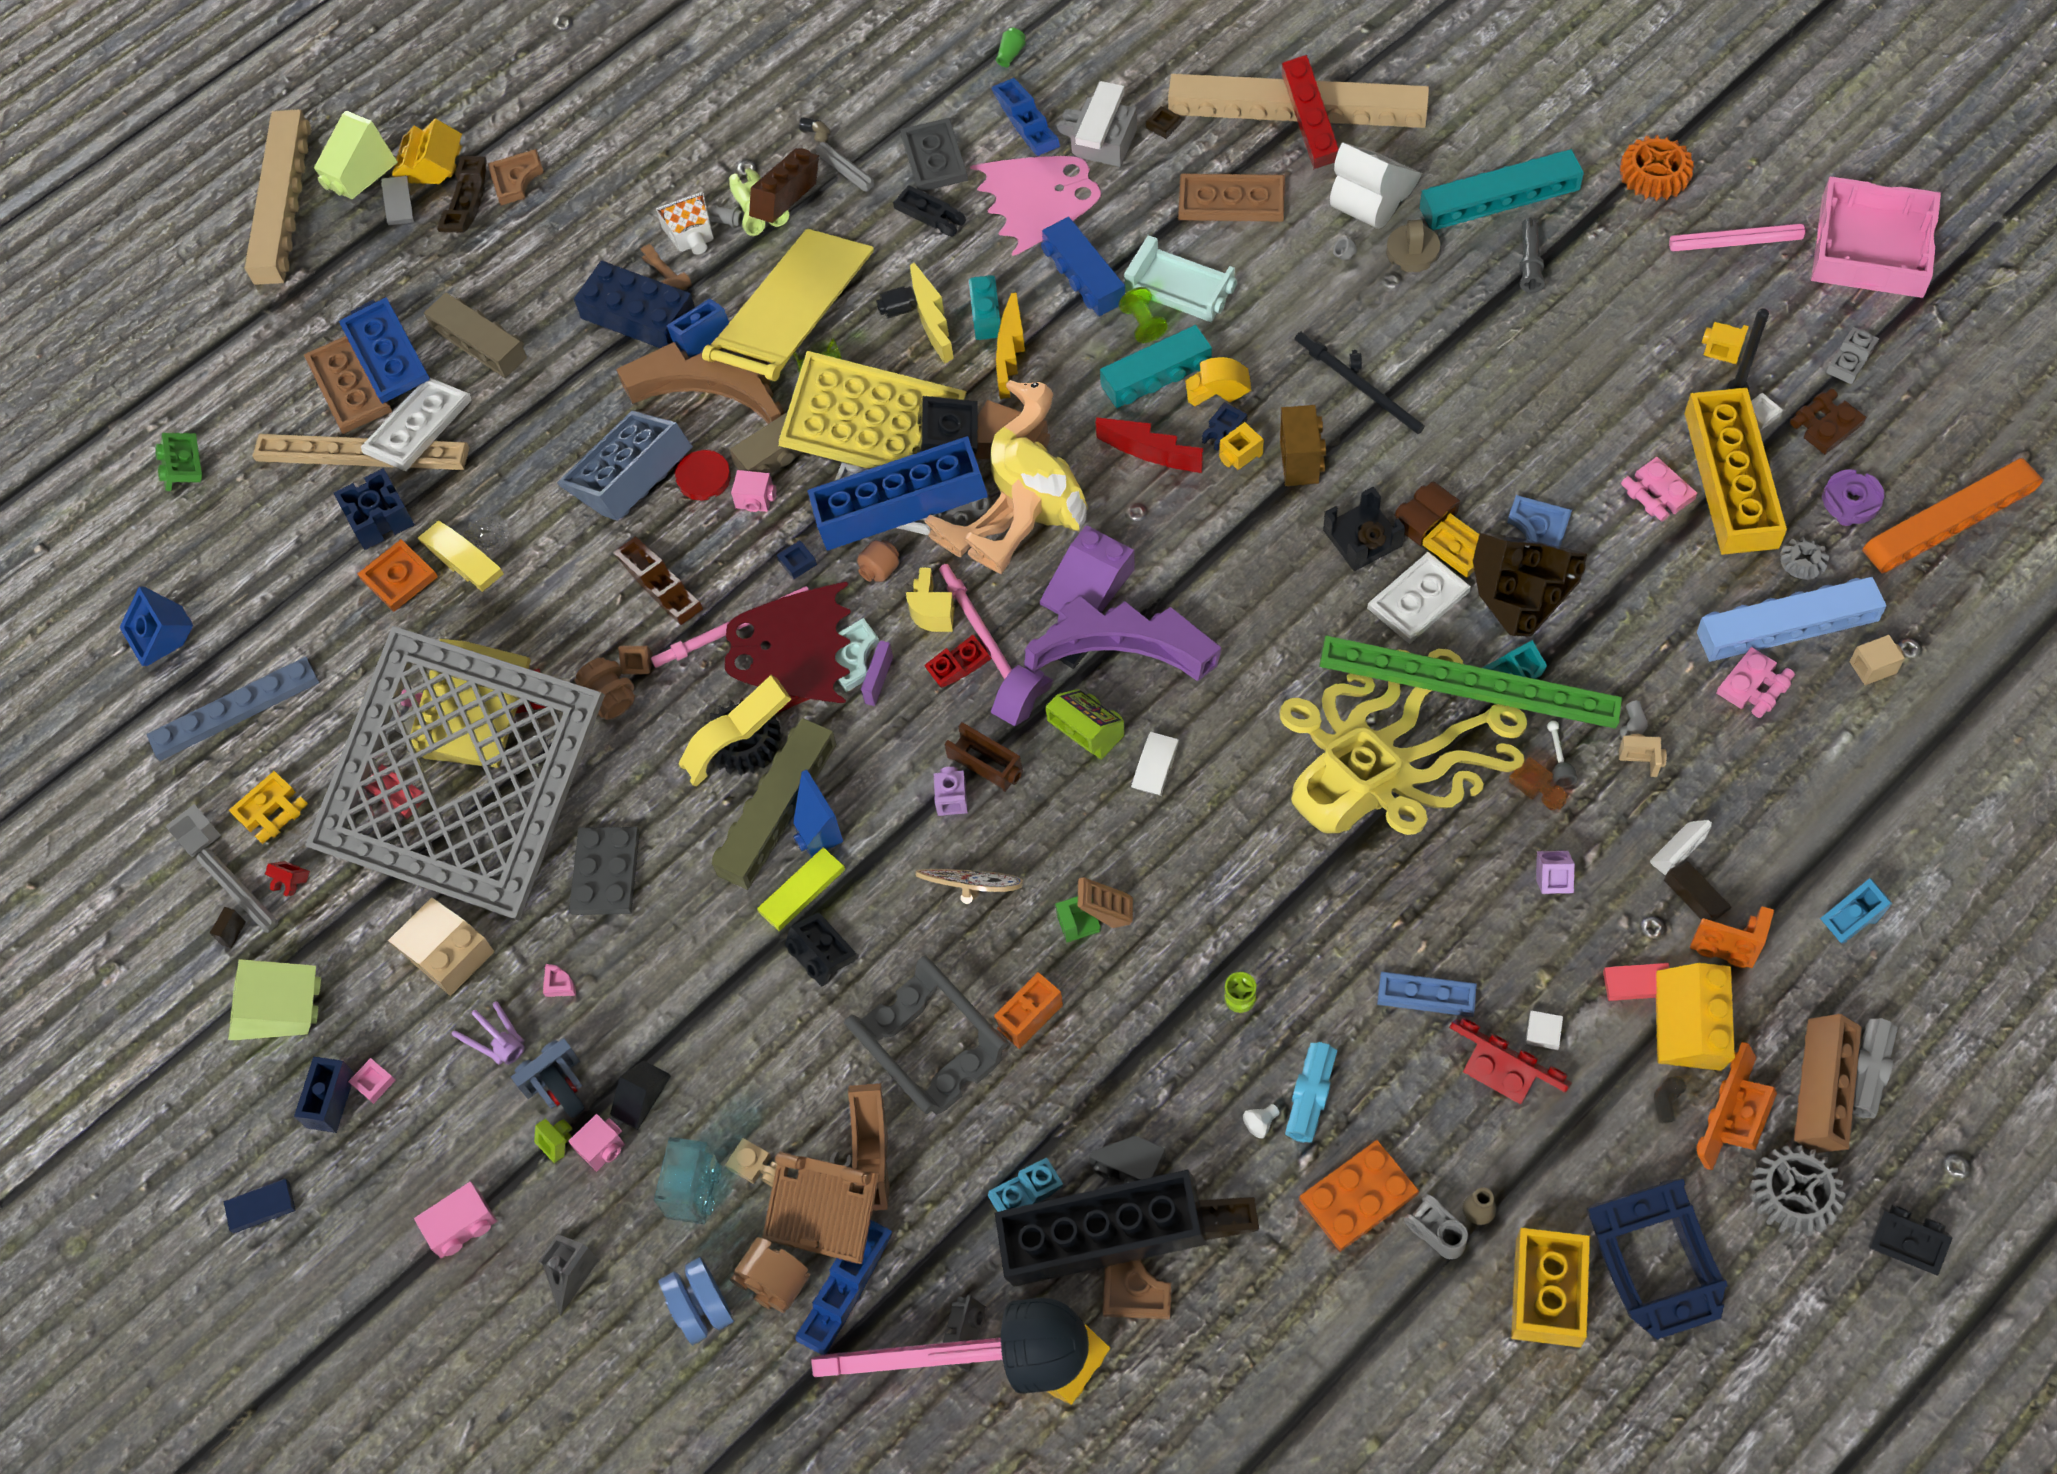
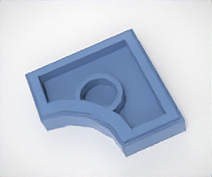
M1516 495L1507 523L1517 527L1528 540L1561 547L1572 510Z

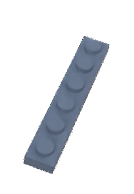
M305 656L146 735L155 756L159 761H162L320 682L310 661Z

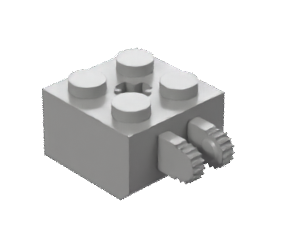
M1087 97L1081 111L1075 109L1064 110L1062 116L1064 121L1062 120L1058 123L1057 131L1071 137L1072 153L1079 158L1121 167L1137 131L1136 108L1119 104L1101 150L1077 145L1075 142V137L1092 98Z

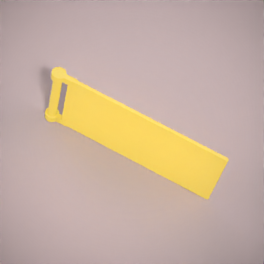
M806 229L711 345L708 344L704 347L702 353L703 360L708 362L718 361L765 375L768 380L777 381L781 370L874 252L873 246ZM722 348L728 351H732L765 362H769L770 364L766 365L719 350Z

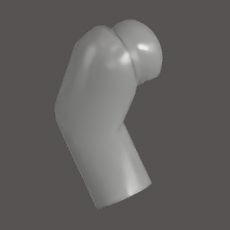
M1640 701L1629 702L1626 705L1630 720L1626 726H1622L1619 730L1622 738L1631 734L1643 735L1648 727Z

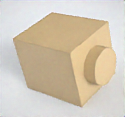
M1886 635L1857 646L1849 662L1864 685H1868L1897 674L1905 658L1901 647L1894 643L1890 635Z

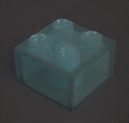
M669 1137L654 1197V1202L667 1219L705 1225L707 1215L712 1214L715 1201L714 1195H712L714 1183L718 1184L720 1181L722 1166L707 1142Z

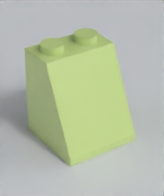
M345 111L314 169L319 175L317 178L319 183L326 190L330 189L339 196L344 195L354 199L398 162L372 121Z
M239 959L234 982L228 1040L308 1034L310 1025L316 1024L318 1017V1005H313V996L319 995L321 977L315 976L316 965Z

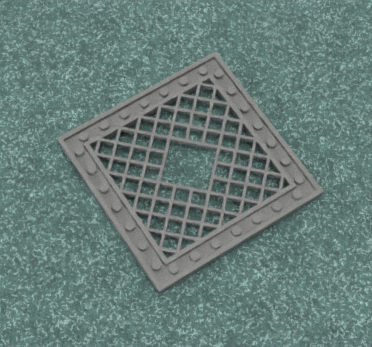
M392 626L305 846L520 921L605 695L596 690ZM426 669L442 674L430 679ZM420 670L425 683L412 689L407 677ZM452 677L467 683L456 688ZM446 679L451 691L437 697L433 685ZM477 685L493 691L482 696ZM404 686L407 692L400 695ZM472 687L477 699L463 706L459 693ZM428 688L432 701L419 707L415 694ZM504 694L519 698V700L508 705ZM498 695L503 708L489 714L485 702ZM454 697L458 709L445 715L440 703ZM409 698L414 710L401 716L396 704ZM530 702L546 708L534 713ZM524 704L529 717L516 723L511 710ZM480 705L484 718L471 724L466 712ZM435 706L440 719L427 725L422 712ZM556 711L563 712L561 720ZM551 712L556 725L542 732L537 719ZM506 713L511 726L497 733L492 720ZM394 714L396 720L390 722L391 716ZM461 715L466 727L452 733L448 721ZM417 716L422 728L408 734L404 722ZM532 722L537 735L523 741L519 728ZM487 723L492 736L479 742L474 729ZM443 724L448 737L434 743L430 730ZM399 726L403 738L390 744L386 731ZM514 732L518 745L505 751L500 738ZM556 732L549 749L545 737ZM469 733L489 782L439 808L419 758ZM424 734L429 746L416 753L411 740ZM540 740L545 753L531 760L526 747ZM383 741L385 747L379 750L380 744ZM495 741L500 754L486 760L482 747ZM406 743L411 756L397 762L393 750ZM521 750L526 763L513 769L508 756ZM388 753L392 766L379 772L375 759ZM503 759L508 772L494 779L489 766ZM545 760L541 773L538 776L534 765ZM414 762L418 774L405 781L400 768ZM372 768L374 775L367 778ZM529 768L534 781L521 788L516 774ZM395 771L400 784L387 790L382 777ZM511 778L516 791L502 797L497 784ZM421 780L426 792L413 799L408 786ZM377 781L381 794L368 800L364 787ZM492 787L497 801L483 807L478 794ZM534 788L528 804L523 793ZM403 790L407 802L394 809L390 795ZM360 796H361V799H362L363 803H361L360 805L356 806L357 803H358V800H359V798H360ZM518 796L523 810L510 816L505 803ZM473 797L478 810L465 817L460 804ZM429 798L434 811L420 817L416 804ZM384 799L389 812L376 818L371 805ZM500 806L505 819L491 826L486 813ZM455 807L460 820L446 826L441 813ZM366 808L370 822L357 827L353 815ZM410 808L415 821L402 827L397 814ZM481 816L486 829L473 835L468 822ZM524 816L517 833L513 821ZM436 817L441 830L428 836L423 823ZM392 818L396 830L383 837L379 823ZM462 825L467 839L454 845L449 832ZM508 825L513 838L499 844L494 831ZM418 826L423 839L409 846L405 832ZM373 827L378 839L361 833ZM489 834L494 847L480 854L475 841ZM444 835L449 848L435 854L431 841ZM399 836L404 848L387 843V841ZM470 844L475 857L462 863L457 850ZM513 844L506 861L502 850ZM425 845L430 857L413 852V850ZM497 853L502 866L488 873L483 859ZM452 854L456 866L439 861V859ZM478 862L483 875L465 869ZM502 873L499 881L492 879V877Z

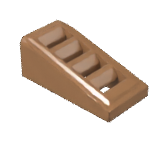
M1084 877L1079 878L1078 908L1111 928L1126 926L1132 923V896Z

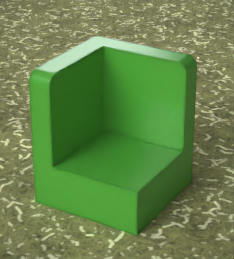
M1078 896L1055 904L1057 918L1066 943L1101 931L1098 919L1078 908Z

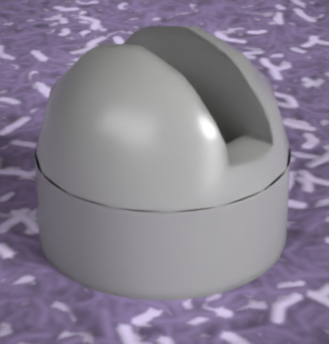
M1347 237L1338 239L1333 248L1334 256L1341 260H1350L1353 258V254L1357 253L1356 244Z

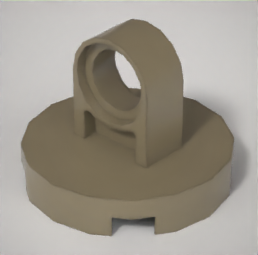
M1422 219L1408 220L1407 225L1398 227L1388 237L1387 257L1392 264L1394 261L1405 272L1427 270L1430 268V264L1439 258L1440 240L1438 235L1431 228L1423 226Z

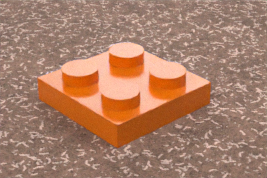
M402 539L357 573L359 578L393 612L438 578L435 571Z

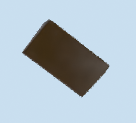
M1685 862L1667 872L1664 881L1700 919L1704 918L1715 921L1731 909L1728 902L1689 862Z

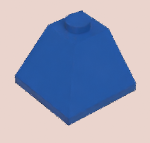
M139 586L119 628L140 664L148 666L183 646L192 630L193 624L181 605L144 586Z
M806 769L801 772L793 822L797 834L793 838L801 852L807 850L812 858L823 847L829 850L844 841L835 814Z

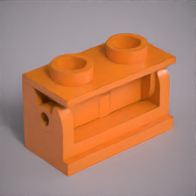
M1037 972L994 1015L998 1024L997 1030L1020 1049L1063 1006L1061 991Z

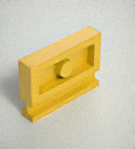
M1450 513L1447 519L1443 522L1441 521L1423 539L1422 546L1468 578L1474 572L1473 558L1479 534Z

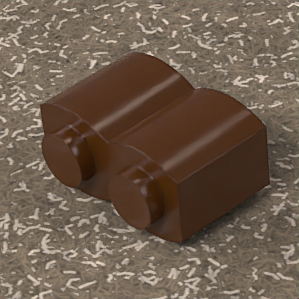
M1433 481L1427 486L1422 485L1416 491L1414 499L1408 503H1402L1397 508L1395 516L1404 525V534L1419 546H1422L1423 539L1441 521L1443 522L1447 519L1450 513L1454 516L1458 513L1460 500Z

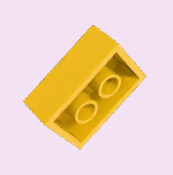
M1520 1228L1515 1245L1511 1339L1581 1348L1587 1338L1590 1236Z

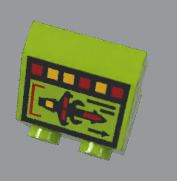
M1080 689L1057 694L1046 706L1047 721L1101 760L1125 736L1122 717L1114 710L1108 711L1095 696L1090 693L1086 695Z

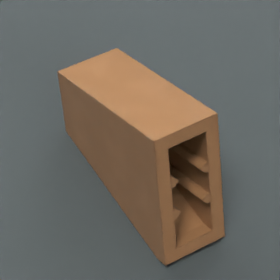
M990 400L986 401L978 415V449L975 455L976 459H990L994 435L1021 414L1020 411ZM1043 420L1023 438H1028L1034 443L1039 442L1046 448L1050 441L1047 421Z

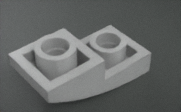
M407 176L381 179L388 225L413 223L414 218Z
M1853 327L1830 363L1826 373L1853 384L1878 343L1879 338L1867 331Z

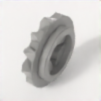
M1804 536L1799 540L1791 539L1788 544L1783 546L1780 554L1783 568L1790 575L1799 579L1819 577L1828 566L1829 556L1825 552V546H1819L1816 539L1809 541L1805 540ZM1801 552L1804 555L1810 554V560L1808 561L1806 558L1799 559Z

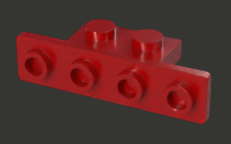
M1463 1018L1460 1021L1456 1019L1449 1027L1477 1043L1463 1072L1520 1105L1523 1103L1536 1077L1563 1092H1567L1572 1084L1566 1080L1568 1075L1552 1066L1547 1069L1537 1064V1057L1524 1050L1518 1053L1508 1047L1509 1042L1500 1036L1491 1034L1489 1037L1479 1031L1480 1026L1471 1020Z

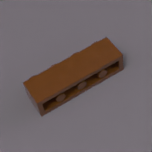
M795 148L751 187L749 216L774 223L816 185L819 155L810 153L809 150L804 148Z

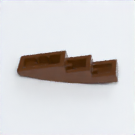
M636 536L613 552L615 557L647 593L680 625H683L703 610L700 601L685 589L682 581L667 569L663 560Z

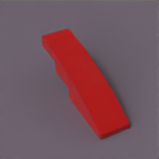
M1096 417V438L1110 446L1148 462L1173 469L1202 473L1203 448L1177 445V436L1152 433L1151 423Z

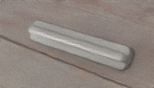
M821 142L820 145L816 146V154L860 189L868 192L874 187L872 177L829 144Z

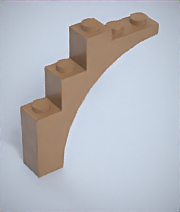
M675 342L616 369L621 384L632 404L652 396L671 392L697 391L714 393L734 399L751 408L767 424L785 414L779 402L774 403L772 400L774 396L770 388V380L766 379L765 375L718 361H705L702 358V353L689 358L684 350L680 351ZM749 356L743 357L749 360H753L768 365L767 362L761 361L759 359H755Z

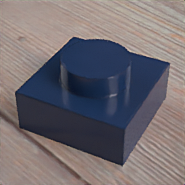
M800 540L777 554L778 561L793 579H796L817 565L814 556Z

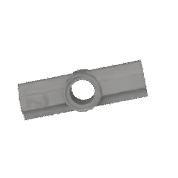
M1870 1018L1868 1020L1862 1038L1861 1049H1859L1852 1115L1862 1119H1874L1876 1117L1883 1088L1888 1083L1893 1067V1059L1890 1058L1898 1027L1894 1026L1891 1021L1882 1018Z

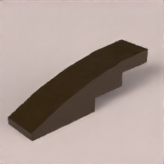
M1254 1197L1199 1200L1207 1240L1259 1230Z

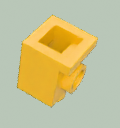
M1714 322L1712 328L1706 327L1701 342L1706 344L1703 356L1736 364L1749 326L1743 325L1742 329L1728 324Z
M1244 422L1220 440V460L1225 466L1230 467L1233 465L1239 470L1254 458L1263 456L1264 439Z

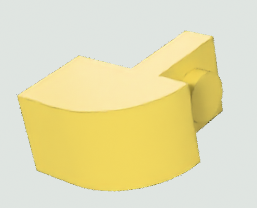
M919 568V579H914L913 592H906L912 620L916 625L928 631L953 632L955 606L952 592H933L934 581L931 568Z

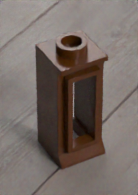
M963 722L958 726L960 739L955 744L949 740L946 741L947 758L957 761L1001 787L1004 792L1007 791L1011 784L1015 785L1022 776L1021 758L1018 754ZM972 748L1005 767V770L1001 773L967 752Z

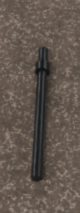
M1302 331L1297 333L1295 341L1306 348L1310 356L1317 361H1323L1416 434H1420L1423 431L1425 425L1329 353L1328 348L1320 341L1315 342Z

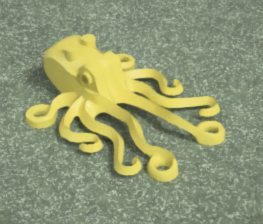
M1436 649L1428 655V657L1463 664L1460 656L1448 649ZM1350 673L1347 675L1348 683L1357 681L1364 684L1365 687L1342 683L1326 688L1322 696V706L1335 734L1326 733L1320 728L1322 721L1319 709L1308 700L1290 698L1280 708V720L1284 726L1297 733H1309L1314 743L1325 750V753L1319 756L1297 778L1293 786L1291 800L1298 812L1312 826L1326 834L1350 830L1353 824L1375 808L1378 810L1382 807L1387 810L1386 819L1393 829L1406 835L1417 834L1422 831L1428 820L1426 810L1422 805L1431 808H1451L1463 799V780L1474 785L1470 789L1471 796L1479 794L1483 790L1484 784L1476 773L1459 771L1455 773L1452 791L1446 797L1430 795L1413 786L1440 778L1455 763L1472 764L1503 772L1515 771L1522 767L1524 763V755L1519 749L1512 745L1501 743L1496 746V752L1506 754L1514 761L1508 762L1474 752L1456 750L1441 755L1431 767L1424 770L1416 769L1410 765L1411 762L1445 748L1462 732L1484 723H1488L1490 728L1501 737H1519L1526 729L1527 719L1525 713L1514 707L1499 704L1493 705L1487 712L1456 723L1446 729L1441 735L1408 748L1393 746L1394 740L1415 726L1421 703L1425 695L1432 690L1415 687L1405 702L1402 718L1378 731L1368 726L1366 717L1372 712L1392 706L1398 700L1401 692L1399 683L1388 681V689L1384 695L1358 704L1345 721H1342L1338 714L1335 703L1336 696H1366L1374 690L1375 683L1373 679ZM1291 712L1302 714L1306 719L1295 718ZM1501 719L1511 720L1516 726L1505 725ZM1392 791L1395 792V793H1397V794H1399V795H1401V796H1398V797L1395 798V797L1392 795ZM1399 814L1411 817L1414 821H1405L1400 818Z

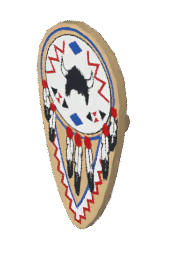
M922 869L916 871V877L923 880L962 888L961 900L966 904L979 896V891L1007 892L1018 890L1023 885L1021 878L1004 873L953 869Z

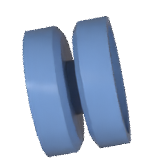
M701 1256L685 1265V1274L691 1286L687 1287L682 1277L674 1271L658 1280L666 1298V1305L674 1321L682 1329L692 1346L707 1338L708 1328L702 1317L706 1314L712 1326L717 1330H721L734 1322L729 1307Z

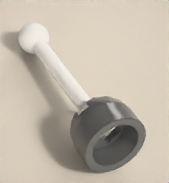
M1552 720L1548 722L1547 728L1552 732L1558 764L1552 770L1553 785L1557 788H1568L1577 783V773L1571 764L1564 762L1558 736L1559 723Z

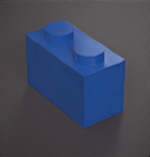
M708 299L666 326L672 341L675 342L680 351L684 350L688 357L691 358L702 353L706 345H711L729 324L725 309L712 299Z

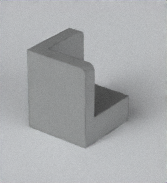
M195 804L166 825L168 831L191 857L197 855L221 836Z

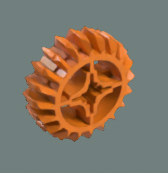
M1646 135L1643 141L1636 139L1635 143L1629 145L1624 155H1622L1620 165L1622 183L1627 184V190H1634L1635 196L1643 194L1645 200L1648 197H1654L1656 201L1660 197H1663L1665 200H1668L1671 195L1677 197L1680 191L1685 190L1692 179L1694 161H1692L1691 157L1692 153L1687 152L1686 146H1679L1678 140L1669 141L1668 136L1665 139H1660L1656 135L1654 139H1651Z

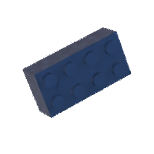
M602 260L574 297L581 319L658 348L673 343L666 325L695 308L691 293Z

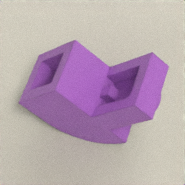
M1017 665L1011 670L1000 686L991 713L1013 726L1020 724L1029 718L1035 699L1050 690L1053 680L1045 676L1039 669L1031 672L1027 668Z

